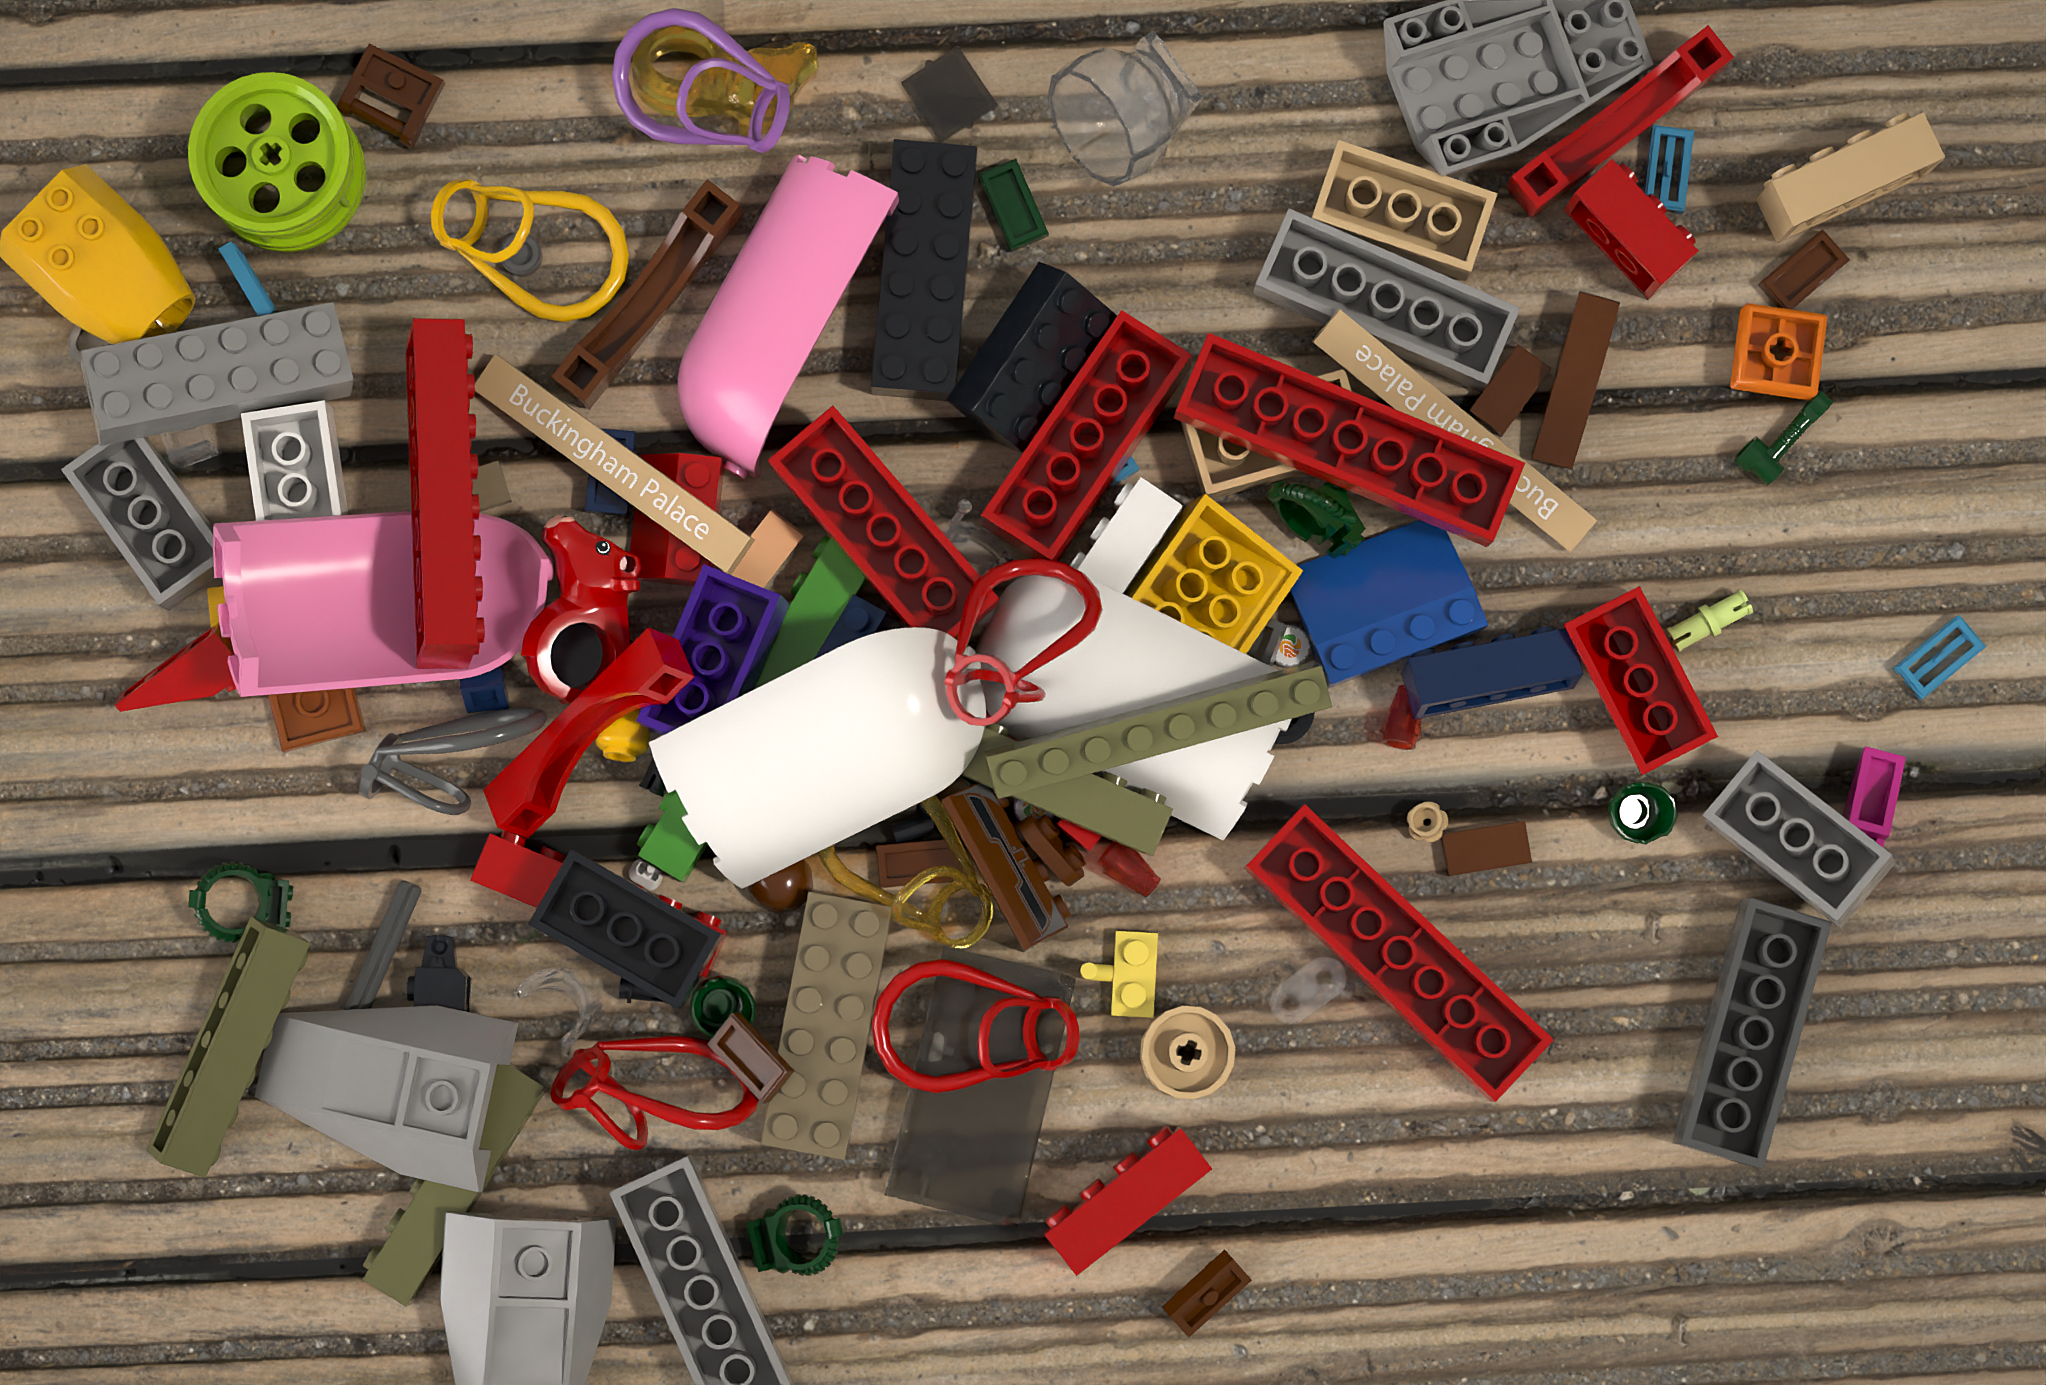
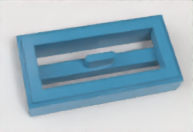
M1653 125L1650 132L1643 192L1647 196L1654 193L1660 137L1667 136L1659 200L1663 203L1666 210L1674 211L1676 214H1683L1685 211L1694 130ZM1676 138H1682L1675 201H1669Z
M231 241L218 248L257 315L278 313L242 250Z
M1957 615L1892 669L1897 675H1901L1904 679L1903 682L1908 688L1911 687L1915 692L1914 695L1920 701L1986 646L1964 619ZM1955 628L1962 632L1914 673H1911L1908 669L1909 666ZM1966 640L1972 644L1967 651L1927 684L1922 686L1918 681Z

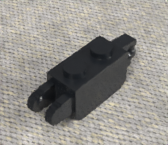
M443 935L427 936L421 967H415V976H409L407 982V1000L414 1001L413 1007L437 1005L470 1012L472 978L464 969H458L455 937Z

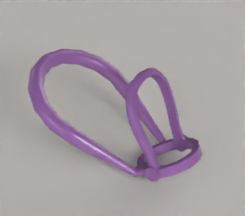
M672 8L651 13L627 31L615 52L612 82L617 104L630 123L652 139L675 144L748 145L750 149L760 153L769 151L779 140L789 114V85L776 80L726 31L699 12ZM673 25L695 29L749 68L747 69L740 64L722 58H710L693 65L680 86L676 102L678 116L686 128L659 124L644 114L632 96L628 78L631 57L641 40L656 29ZM712 67H723L735 71L758 85L765 87L754 106L748 136L711 131L692 123L686 113V100L688 91L695 77L700 72ZM777 94L778 101L774 121L769 132L762 139L761 130L764 115L770 101Z

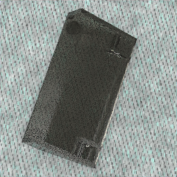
M943 946L941 959L971 965L1034 992L1043 998L1044 996L1061 997V1000L1070 1007L1076 977ZM936 976L914 1070L927 1075L942 1076L982 1068L978 1057V1034L983 1015L996 1001L1018 996L951 977ZM1006 1007L994 1018L988 1041L989 1057L993 1065L1028 1058V1052L1023 1039V1024L1025 1015L1030 1007ZM1054 1008L1041 1011L1037 1018L1035 1033L1036 1041L1042 1053L1048 1059L1056 1060L1059 1055L1065 1022L1060 1013ZM1038 1068L1015 1077L992 1078L963 1089L940 1093L909 1088L884 1195L999 1225L1018 1227L1055 1070L1050 1071Z

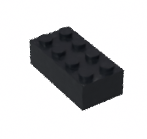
M1038 262L946 401L999 444L1023 454L1117 315L1068 272Z
M573 849L568 853L528 923L530 926L678 1010L683 1009L724 937L723 934Z

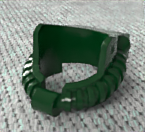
M1277 482L1269 488L1267 496L1272 502V506L1279 518L1290 532L1305 543L1312 538L1320 545L1329 539L1333 544L1326 550V553L1331 557L1336 558L1340 554L1343 556L1347 555L1351 549H1355L1364 539L1361 534L1366 528L1352 507L1346 489L1329 482L1318 489L1309 486L1305 487V485L1285 484L1284 482Z
M230 861V864L223 862L221 866L217 864L214 866V869L210 868L207 870L208 873L206 875L203 874L201 876L202 880L197 882L198 887L195 890H189L188 908H193L196 911L194 916L198 918L199 926L202 925L204 927L203 931H208L209 936H215L216 940L220 941L222 939L226 943L228 941L236 943L241 939L247 925L239 929H229L217 924L211 918L205 906L206 894L212 885L225 876L244 878L252 884L258 896L259 905L254 917L285 928L290 927L291 912L287 911V902L292 900L293 886L289 885V880H275L271 872L259 874L256 868H250L251 865L249 864L243 865V862H238V864H235V861Z
M796 1194L795 1197L793 1195L789 1196L788 1199L785 1198L782 1200V1203L776 1206L777 1209L768 1208L763 1218L747 1222L746 1236L752 1243V1262L758 1269V1272L776 1268L782 1274L792 1270V1273H799L801 1276L805 1274L806 1276H811L812 1273L816 1275L819 1271L823 1272L825 1267L828 1268L831 1265L830 1261H834V1255H837L838 1252L836 1248L840 1244L838 1238L844 1235L840 1218H834L832 1211H828V1206L822 1204L821 1200H815V1197H809L806 1194L802 1196L801 1194ZM797 1209L808 1211L815 1215L820 1222H824L827 1239L824 1241L822 1251L815 1259L798 1256L787 1243L785 1229L789 1217Z

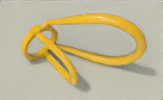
M458 179L447 183L440 189L434 199L431 210V227L435 237L440 241V245L453 251L457 249L468 262L514 303L538 318L568 322L590 317L612 301L625 281L629 251L624 230L608 208L587 195L565 191H523L509 186H481L480 183L471 179ZM464 188L471 191L475 199V221L469 233L463 238H450L443 224L445 205L452 194ZM489 198L522 202L524 211L520 228L514 240L507 248L498 253L491 254L471 246L480 238L486 227L489 215ZM533 204L580 210L597 220L608 235L613 254L609 276L600 290L585 301L566 306L544 303L484 262H503L514 256L521 249L533 222Z

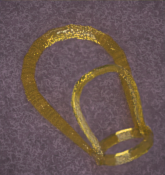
M935 795L920 803L932 818L968 876L951 866H935L916 875L895 896L847 869L836 855L834 844L819 851L821 862L836 882L858 895L891 907L892 917L896 922L908 928L928 932L938 943L955 949L970 947L978 942L989 929L993 918L992 893L984 884L978 883L977 875L949 815ZM943 876L956 879V881H952L939 891L927 913L906 902L915 890L931 879ZM967 889L975 897H978L982 903L978 924L971 933L963 938H947L946 933L940 926V915L943 906L951 895L959 890ZM901 912H904L921 920L910 918L908 916L901 914Z

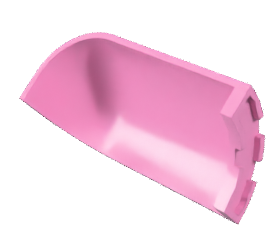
M795 155L791 159L689 342L679 368L678 399L682 415L689 430L705 449L725 461L723 469L745 480L748 474L756 479L761 474L759 467L761 451L786 396L887 215L891 216L899 203L898 192L852 170L847 177L833 172L835 167L833 163L813 156L810 157L807 163H805L807 159L801 155Z
M411 511L213 524L214 578H223L225 604H218L217 609L222 637H231L234 655L228 656L227 662L240 697L463 679L489 672L510 660L522 649L523 638L530 623L544 610L547 581H551L553 578L552 559L549 555H546L535 538L523 528L504 519L479 513V520H475L473 535H480L481 559L476 561L475 576H482L483 598L482 602H478L477 617L484 618V643H480L479 655H473L468 669H417Z

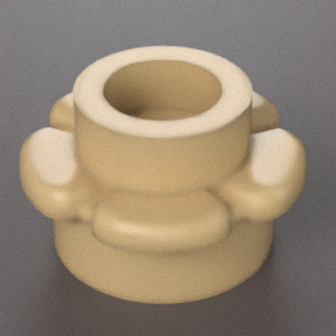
M1423 802L1409 811L1407 816V822L1409 823L1408 832L1417 841L1435 842L1443 836L1442 831L1448 827V816L1445 811L1440 810L1438 804ZM1430 819L1431 824L1429 826H1425L1424 820Z

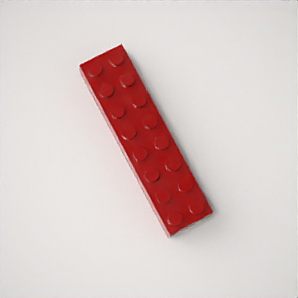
M413 318L405 347L417 669H468L473 655H479L480 643H484L485 636L484 618L477 617L478 602H482L483 580L482 576H475L476 561L481 559L480 535H473L475 520H479L480 513L479 495L472 494L473 480H477L478 457L477 454H470L471 439L476 438V415L468 414L470 399H474L475 393L474 374H467L468 359L473 357L472 334H465V319Z
M1209 332L1173 417L1176 420L1484 547H1488L1494 542L1525 466V462Z
M1307 805L1301 806L1245 865L1244 869L1490 1102H1496L1553 1042L1554 1039Z

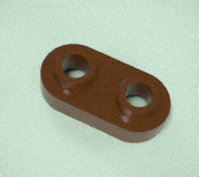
M1032 812L1019 822V828L1025 840L1065 885L1070 887L1084 877L1082 867L1086 865L1082 854L1072 844L1067 847L1058 837L1060 834L1059 830L1049 816L1046 814L1039 816L1037 813Z

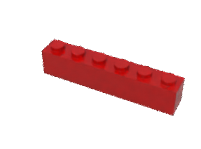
M503 830L501 837L490 833L470 881L537 908L562 866L566 855L542 846L540 853H536L524 848L527 839ZM659 894V899L681 910L682 903ZM698 911L696 920L724 935L702 974V977L709 978L728 932L719 928L722 922L721 919Z

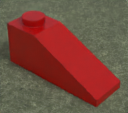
M216 623L121 692L115 707L122 712L211 697L224 688L228 692L235 690L236 686L227 662L228 656L234 655L231 637H222L220 623Z

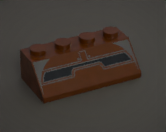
M975 783L942 799L941 802L1022 951L1025 952L1067 929L1068 925L1065 919L1070 917L1071 914L1060 894L1052 897L1044 882L1051 878L1041 859L1037 857L1031 860L1024 845L1028 842L1020 831V821L1017 820L1011 823L1006 815L1004 808L1010 805L1007 798L998 799L994 789L980 783Z

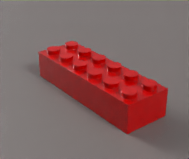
M1121 310L982 512V527L1030 558H1042L1059 562L1191 369L1192 354Z
M832 405L768 459L770 467L908 628L917 627L940 630L958 640L965 600L972 584L981 576L834 405ZM993 590L987 593L975 625L1000 604V598Z

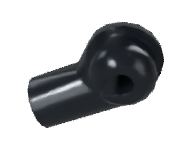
M938 793L917 803L912 818L891 824L897 844L934 832L944 811L941 802L942 798Z

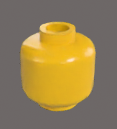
M641 708L617 719L595 739V745L603 751L605 758L620 762H633L637 756L644 754L648 750L651 730L636 721Z

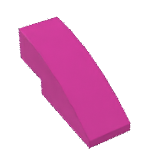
M1865 746L1862 749L1842 816L1884 848L1885 840L1890 836L1906 757Z

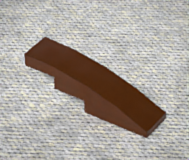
M1579 291L1555 367L1554 379L1543 411L1544 416L1531 454L1532 459L1573 469L1620 305L1619 301Z

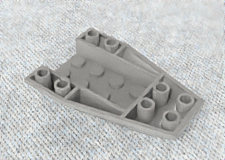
M1445 0L1384 20L1388 78L1415 149L1441 176L1521 151L1654 65L1629 0Z
M437 1005L279 1013L273 1026L272 1040L264 1051L255 1097L401 1175L475 1192H483L491 1150L479 1146L497 1064L510 1065L518 1023Z
M445 1212L439 1299L455 1385L586 1384L611 1305L617 1218L573 1216V1220L499 1218L492 1217L489 1213Z

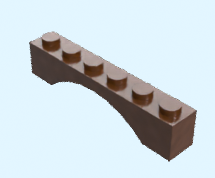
M707 179L681 211L666 238L637 279L606 316L576 344L551 377L556 385L590 410L743 216L741 205Z

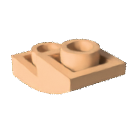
M771 509L752 533L751 537L755 541L732 573V576L765 588L805 534Z

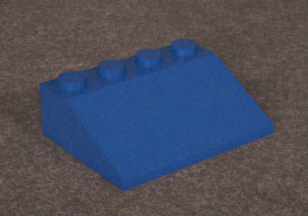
M1421 520L1362 541L1345 556L1340 554L1333 558L1328 554L1299 565L1298 567L1303 572L1289 591L1303 630L1310 640V648L1315 661L1322 665L1328 689L1406 660L1412 654L1421 650L1435 649L1477 633L1488 626L1474 586L1447 531Z

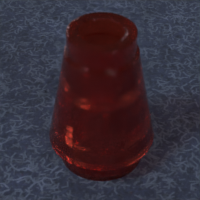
M1399 685L1380 730L1383 734L1382 742L1395 749L1414 750L1417 741L1422 739V718L1414 720L1405 686Z
M1115 841L1106 848L1097 861V864L1103 868L1102 873L1136 893H1140L1144 898L1152 893L1161 880L1138 851Z

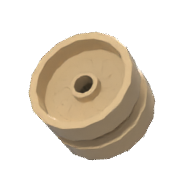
M1180 1006L1162 1012L1148 1025L1141 1039L1140 1060L1146 1077L1158 1090L1173 1098L1195 1100L1214 1093L1227 1081L1234 1067L1235 1044L1230 1029L1218 1015L1202 1007ZM1186 1044L1191 1045L1195 1051L1194 1057L1189 1061L1182 1060V1056L1178 1054L1180 1047L1186 1046Z

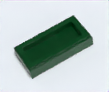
M1016 158L978 174V179L1010 252L1049 237V232Z

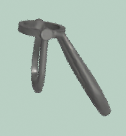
M534 707L501 709L473 714L403 734L389 733L376 748L369 763L361 770L362 779L359 786V795L372 799L385 784L414 802L436 812L448 815L465 813L471 806V799L466 792L435 774L401 760L400 755L460 752L511 741L541 729L547 720L546 712ZM425 739V740L413 741V742H408V743H402V742H405V741ZM395 768L449 793L460 803L449 804L435 800L391 776L390 773Z

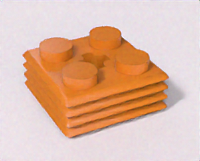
M1747 303L1740 310L1730 387L1735 390L1811 400L1818 394L1827 316L1819 313ZM1776 343L1781 344V351L1788 353V356H1784L1780 361L1776 360L1775 355L1769 351Z

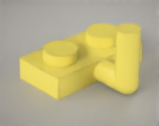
M1115 931L1114 965L1088 962L1081 966L1080 976L1084 980L1113 982L1111 1016L1154 1018L1158 933Z

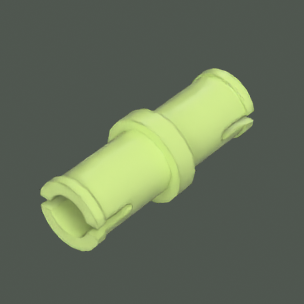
M1740 589L1733 595L1710 607L1706 604L1699 607L1697 614L1673 627L1667 628L1666 632L1669 638L1672 637L1671 643L1677 652H1681L1684 648L1708 635L1715 637L1721 634L1723 627L1746 615L1752 614L1753 609L1751 604L1747 605L1748 598Z

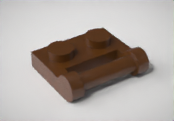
M369 43L340 97L337 109L347 117L354 115L398 137L399 143L412 149L420 137L422 127L445 86V82L443 79ZM363 89L411 112L407 123L359 100Z

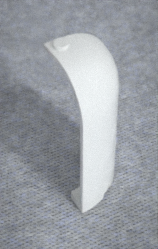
M1041 575L1019 578L1011 583L1002 593L1000 604L978 622L977 625L984 629L977 643L975 653L994 655L1004 661L1012 672L1018 671L1081 620L1085 611L1083 597L1075 587L1060 579ZM1091 580L1099 590L1103 609L1095 631L1076 647L1021 678L1041 687L1046 693L1045 698L1039 702L1017 703L1010 713L1000 722H997V724L1009 729V734L1018 741H1023L1026 737L1031 739L1279 670L1104 584ZM980 662L981 669L999 672L992 665ZM980 680L985 696L986 710L993 716L1003 705V697L1006 693L1005 684ZM1291 719L1092 774L1102 777L1103 772L1106 771L1127 780L1125 788L1141 794L1142 789L1146 788L1166 797L1164 805L1173 808L1172 816L1224 840L1247 806V802L1243 801V798L1248 793L1253 782L1260 785L1274 758V755L1267 751H1271L1280 730L1287 731Z
M917 627L892 629L861 637L649 742L655 763L668 793L676 790L688 812L682 816V820L698 845L707 842L717 855V857L713 858L714 865L725 877L743 889L934 796L951 785L963 773L979 747L985 726L969 725L958 718L949 705L946 695L947 685H945V677L947 672L955 666L957 646L955 638L940 630ZM966 647L964 655L971 656L976 654L972 647ZM980 662L971 663L962 673L969 669H981ZM980 679L958 685L957 694L964 709L975 717L986 718L985 696Z

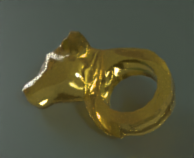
M677 25L653 31L641 40L631 57L633 86L641 101L654 111L670 116H678L676 102L683 80L666 77L655 70L652 63L659 56L672 51H687L697 54L704 60L722 58L749 69L695 29ZM798 41L784 48L761 47L747 51L776 80L789 85L790 112L801 89L816 77L819 68L816 49L807 42ZM723 67L708 68L702 75L695 77L688 91L686 113L688 117L733 116L738 120L739 134L748 136L754 106L765 87L730 69ZM777 94L774 95L767 107L762 122L761 134L768 133L774 121L778 101Z

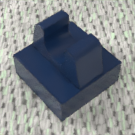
M500 667L481 675L460 679V690L467 713L509 708V695Z

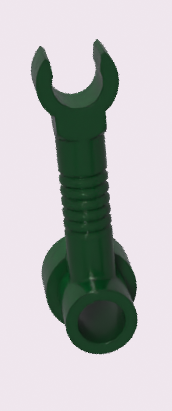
M1820 391L1815 397L1806 402L1791 424L1785 428L1783 433L1769 447L1760 438L1755 436L1738 452L1733 461L1745 472L1750 470L1766 486L1770 485L1784 470V467L1778 461L1811 424L1816 422L1828 410L1833 401Z

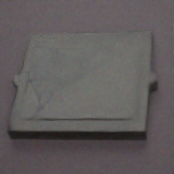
M956 46L935 61L927 60L924 68L901 82V85L940 143H943L964 128L972 129L973 122L998 107V104L959 46Z

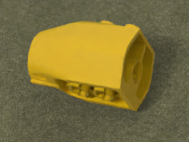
M87 164L61 170L2 230L0 257L66 319L110 344L177 332V329L183 324L194 307L196 297L160 235Z

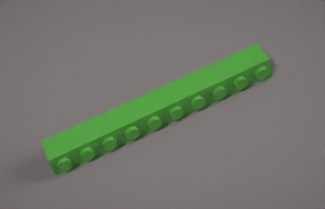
M823 536L812 555L813 558L817 559L809 574L802 571L790 591L795 597L789 606L754 689L814 660L853 594L859 597L868 582L832 538ZM674 790L670 793L667 792L663 798L659 809L664 811L656 826L649 823L640 836L637 845L642 849L638 856L685 883L708 844L704 842L698 845L682 820V816L688 812L677 791Z

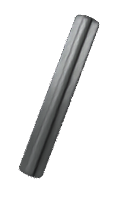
M408 881L399 882L344 1010L371 1009L422 892L419 886Z

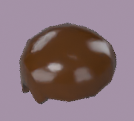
M802 859L747 886V890L753 899L771 912L795 911L807 901L808 891L811 892L813 889L812 870L809 864Z

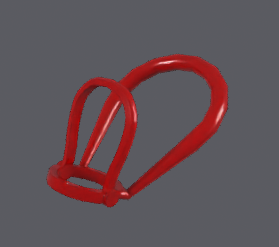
M1042 558L1019 559L989 569L972 584L964 604L955 651V666L947 672L945 677L948 702L958 718L969 725L987 726L1000 722L1017 703L1039 702L1045 698L1046 693L1041 687L1021 678L1076 647L1095 631L1103 609L1099 590L1086 574L1063 562ZM1032 575L1056 578L1075 587L1084 599L1085 611L1081 620L1016 672H1012L1004 661L994 655L981 653L971 656L964 655L987 593L1001 582L1019 576ZM975 662L988 663L999 671L976 668L962 673L966 667ZM977 679L1005 684L1006 693L1003 697V705L991 717H975L967 712L960 703L957 694L958 685H963Z
M947 959L918 962L894 976L878 997L871 1022L875 1051L887 1071L908 1087L931 1093L959 1090L992 1078L1015 1077L1038 1068L1050 1071L1057 1070V1068L1064 1067L1072 1061L1077 1053L1080 1040L1079 1024L1075 1013L1066 1002L1061 1000V997L1044 996L1043 998L1034 992L971 965ZM946 976L1018 997H1009L996 1001L983 1015L978 1034V1057L982 1068L942 1076H932L916 1072L902 1062L891 1045L888 1027L894 1003L906 988L923 978ZM1006 1007H1030L1025 1015L1023 1024V1039L1028 1052V1058L993 1065L989 1057L988 1041L994 1018ZM1043 1009H1056L1063 1017L1067 1028L1065 1050L1056 1060L1048 1059L1039 1049L1036 1041V1022Z
M660 1036L598 1041L591 1048L577 1049L573 1057L558 1072L550 1091L552 1102L564 1111L573 1110L577 1107L585 1108L610 1135L624 1147L631 1150H641L647 1144L648 1126L643 1111L667 1122L690 1129L718 1131L740 1125L756 1111L759 1099L707 1045L709 1041L687 1036ZM604 1050L691 1053L712 1059L730 1070L738 1079L743 1090L742 1100L730 1110L719 1113H700L629 1092L608 1075L611 1062ZM598 1059V1065H594L591 1060ZM579 1068H582L592 1077L583 1089L575 1090L572 1096L568 1098L562 1097L567 1082ZM597 1091H601L625 1103L635 1119L637 1140L631 1138L618 1127L602 1108L591 1099Z

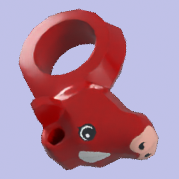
M563 514L550 518L542 529V540L553 556L561 597L549 604L530 623L523 638L521 656L526 657L528 673L539 689L557 699L561 704L570 705L630 646L627 599L629 593L640 591V580L636 579L642 567L639 556L623 550L612 541L589 532L573 517ZM583 622L591 627L601 640L603 651L601 666L594 677L583 685L568 687L559 681L552 670L550 660L551 647L560 631L571 624Z

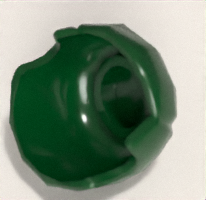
M1645 780L1633 781L1620 787L1613 794V798L1610 799L1607 810L1611 827L1622 839L1645 845L1660 837L1668 836L1678 817L1676 802L1664 787Z
M719 975L699 983L690 999L691 1018L699 1031L712 1038L732 1013L740 1012L750 1024L755 1019V1000L748 986L731 976Z

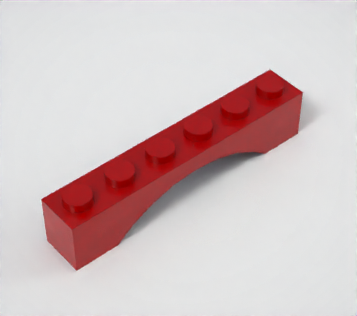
M1707 25L1605 109L1513 174L1505 187L1532 219L1723 72L1734 56L1710 26Z
M648 627L483 789L497 828L529 838L555 813L562 791L572 770L585 750L601 732L617 719L634 710L650 705L667 704L695 677L678 639Z

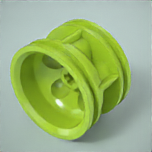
M275 72L256 73L236 79L218 90L205 103L191 129L188 144V162L196 189L208 206L236 235L256 247L273 252H298L315 248L340 233L354 217L360 206L366 186V163L360 142L330 98L319 88L304 79ZM271 114V124L265 132L261 134L246 132L245 126L263 115ZM304 120H312L320 124L318 137L308 144L298 143L292 138L293 127ZM233 152L244 153L247 160L244 171L235 177L223 176L225 158ZM273 152H276L281 158L280 163L275 166L268 159V156ZM316 166L325 171V182L319 190L304 192L299 189L296 181L297 174L303 167ZM264 185L274 186L280 194L278 206L268 213L255 211L253 204L256 191Z

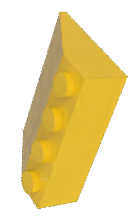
M1203 494L1188 503L1124 595L1246 654L1303 570L1208 495Z

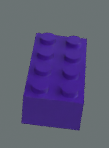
M703 564L672 636L679 640L695 677L667 704L650 705L641 708L636 721L653 732L665 735L754 690L790 604L778 593Z

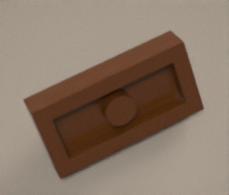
M1224 1249L1182 1289L1178 1290L1162 1308L1180 1329L1190 1337L1252 1280Z

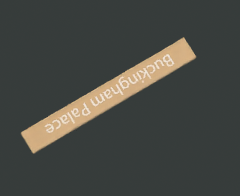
M1341 309L1334 313L1312 340L1313 343L1394 409L1525 462L1509 503L1570 553L1598 521Z
M495 354L476 381L475 391L724 572L732 575L754 543L755 539L502 357Z

